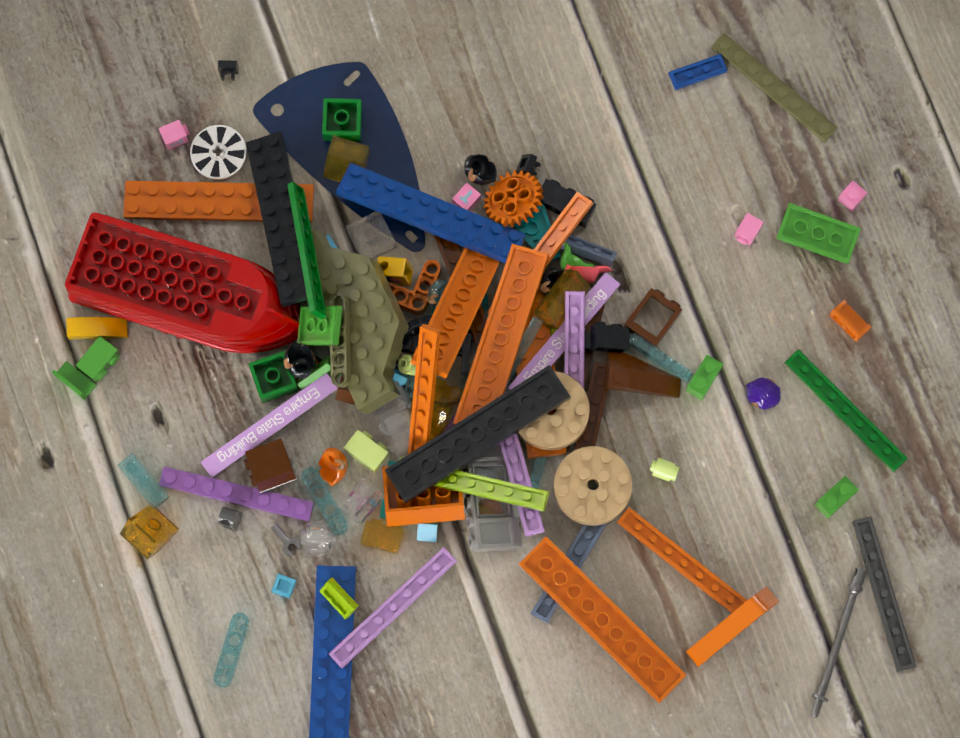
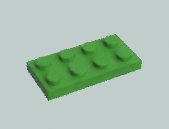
M789 203L776 239L848 264L861 228Z

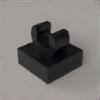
M218 60V70L222 81L225 80L226 74H231V80H235V74H238L239 70L237 61Z
M533 154L522 155L516 172L520 173L523 170L525 174L529 172L531 176H536L537 173L533 171V167L541 166L536 161L537 156Z

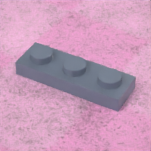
M570 235L564 242L568 243L572 253L580 255L584 259L596 261L603 266L611 267L617 255L615 251Z

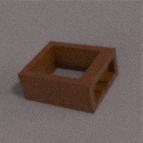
M651 288L626 321L624 327L629 328L631 334L655 350L681 315V306L676 301H670L665 298V294L662 291ZM651 297L674 312L657 337L634 322Z

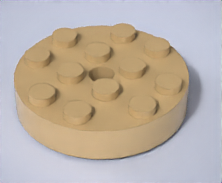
M554 371L571 396V399L555 408L556 412L553 415L546 414L518 432L528 444L542 450H559L573 444L583 434L589 420L590 407L586 392L574 378L561 372Z
M598 446L583 447L571 452L560 463L554 479V495L562 512L573 521L589 526L602 525L617 518L626 508L632 492V478L627 465L616 453ZM594 480L598 488L590 490L587 484Z

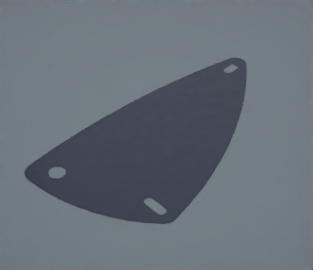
M346 62L307 71L277 86L254 105L253 113L258 121L270 134L281 131L288 154L330 193L368 223L408 250L419 252L424 248V230L336 195V190L350 163L420 191L412 156L398 119L377 80L364 63ZM358 70L360 76L349 86H345L344 80L353 71ZM324 98L362 100L361 142L323 140ZM281 104L284 108L283 114L274 116L271 113L272 106ZM406 231H412L418 239L412 243L405 236Z

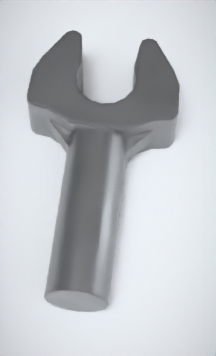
M277 523L271 527L273 532L283 542L282 551L285 555L293 557L292 552L289 550L290 545H295L298 550H301V544L297 538H289Z

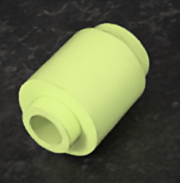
M412 355L401 356L398 361V369L403 374L415 376L416 366L410 364Z
M657 458V461H652L649 471L653 472L652 476L666 481H675L679 467L675 465L676 463Z

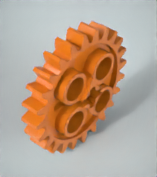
M514 170L512 175L506 172L505 178L500 175V181H495L494 186H488L491 191L485 192L487 198L483 199L486 214L491 220L502 224L504 227H507L509 224L513 228L515 223L521 226L522 220L527 223V217L534 218L532 213L539 212L537 206H542L540 200L544 199L541 194L544 191L541 188L540 182L534 175L531 176L529 172L525 174L521 170L517 174Z

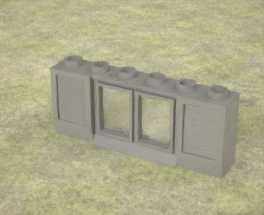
M500 444L461 468L463 472L510 482ZM465 493L464 506L468 514L466 525L470 532L468 544L472 552L516 550L522 547L520 516L517 505Z

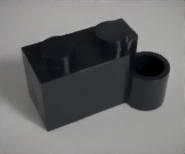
M598 321L591 325V333H585V351L623 353L630 350L629 328L622 327L621 324L606 325V322Z

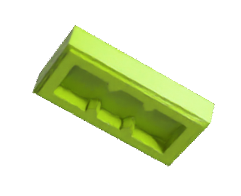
M333 577L319 591L345 620L359 606Z

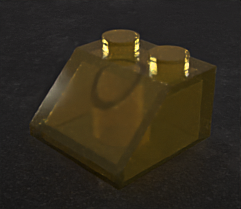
M333 136L327 153L323 177L341 182L350 163L366 168L370 155L369 146Z
M151 503L128 519L120 535L148 560L166 545L178 532L179 528Z

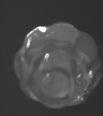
M315 520L307 524L306 530H301L300 545H305V552L309 555L322 557L329 552L331 546L336 545V534H333L331 527L326 522Z

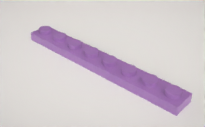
M168 467L163 468L159 483L161 487L307 522L310 521L314 502L269 491L260 493L256 488Z

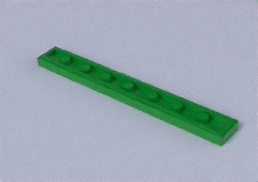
M291 182L287 185L309 311L316 317L323 319L327 317L305 191L295 182Z
M799 349L785 361L784 364L892 472L896 471L908 459Z

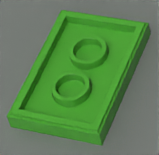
M301 306L297 343L303 345H339L342 306H325L327 317L323 319L310 313L309 306Z

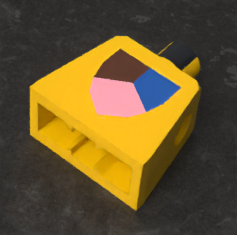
M378 257L377 262H379L389 283L411 286L414 268L407 258Z

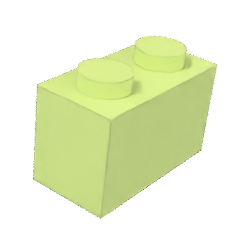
M357 430L345 445L344 450L376 474L389 457L388 448L381 442L377 444L371 440L373 437L368 432Z

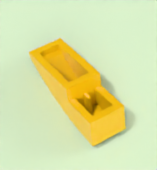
M66 318L67 337L69 340H97L99 336L103 339L128 338L127 320L122 318Z

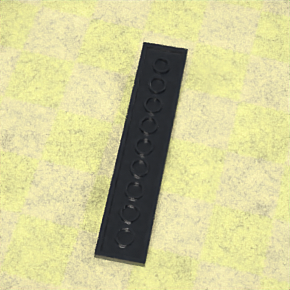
M279 131L248 141L246 146L279 299L282 307H286L308 299L287 185L294 182L284 136Z
M548 365L386 468L385 472L403 501L407 503L571 399V396L552 367Z

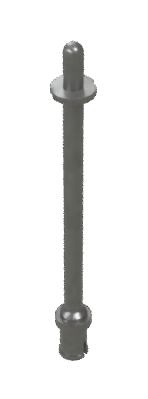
M855 568L851 583L847 586L850 593L818 693L811 696L815 699L811 711L813 718L819 716L822 703L828 702L825 694L856 597L863 591L862 585L867 574L866 570Z

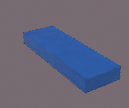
M718 54L670 71L668 75L674 90H678L727 73V68L722 55Z

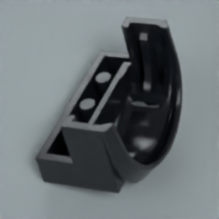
M423 316L408 322L409 328L407 334L404 335L401 352L415 353L418 346L420 326L423 324L428 325L432 316ZM468 333L457 357H462V376L469 375L472 337ZM396 360V364H395L394 370H399V369H398V361H399V360Z

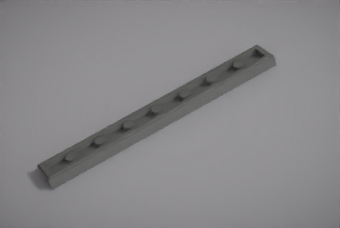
M872 517L854 520L852 525L896 672L915 668L917 666Z

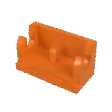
M845 299L829 315L855 342L872 328L870 324H867L847 304Z

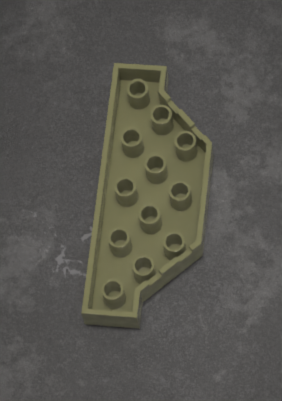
M313 230L312 236L325 306H329L331 296L336 293H341L349 299L351 382L347 387L358 410L369 415L400 396L393 380L396 360H399L403 347L402 341L404 335L407 334L409 325L379 262L368 256L332 248L326 235ZM338 298L336 306H342L343 299ZM341 316V325H342L344 319H343V317ZM343 335L339 336V345L344 342ZM341 354V355L338 356V358H337V363H338V364H342V363H343V361H344V355H343V354Z

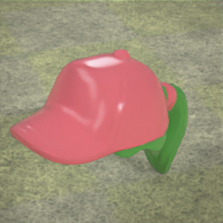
M564 243L560 267L567 272H571L574 279L579 281L580 284L594 283L599 274L612 272L610 267L595 266L592 263L583 262L579 257L572 254L568 243Z

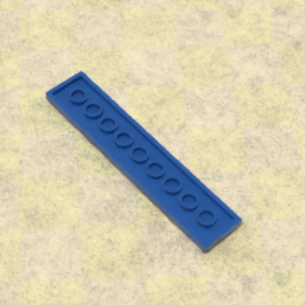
M350 163L336 190V195L502 263H506L511 245L521 246L526 235L353 163Z
M317 565L309 738H349L352 660L344 668H341L329 653L354 630V612L345 620L319 591L333 577L355 601L356 566Z

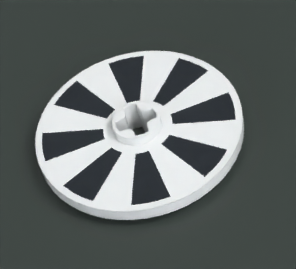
M213 125L203 129L196 135L190 148V157L195 169L204 177L213 180L227 179L238 173L243 167L247 156V149L242 136L233 128L225 125ZM218 148L222 151V153H220V156H217L216 153H214L217 152Z

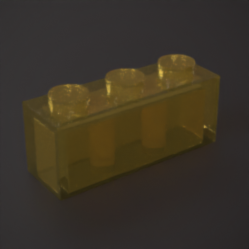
M566 269L533 313L547 328L559 329L565 321V291H585L586 294L590 285L578 271Z

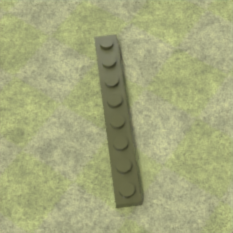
M723 33L712 45L711 48L716 53L721 54L722 58L824 143L838 129L836 125L728 35Z

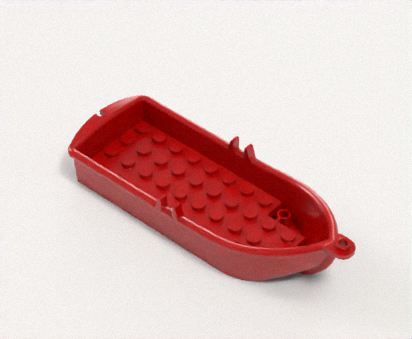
M95 212L90 214L64 284L68 292V299L72 303L159 330L166 335L169 333L179 339L182 337L215 349L233 353L270 351L298 339L301 306L299 303L282 307L275 276L266 268L247 259Z

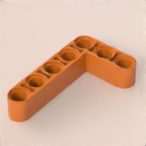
M428 260L422 268L413 291L389 283L395 297L399 294L405 296L403 301H397L402 310L415 315H422L426 311L429 304L427 298L433 295L441 275L440 264L436 260ZM430 267L437 268V272L434 274L428 273L427 270ZM423 284H428L430 286V289L427 291H422L420 289V286ZM416 301H421L423 303V306L421 308H415L413 307V303Z
M766 586L689 648L686 653L699 667L756 619L775 606L779 600Z

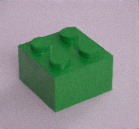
M324 98L322 124L324 141L361 142L363 107L361 99Z
M285 351L248 363L262 404L299 391L294 376L284 366Z

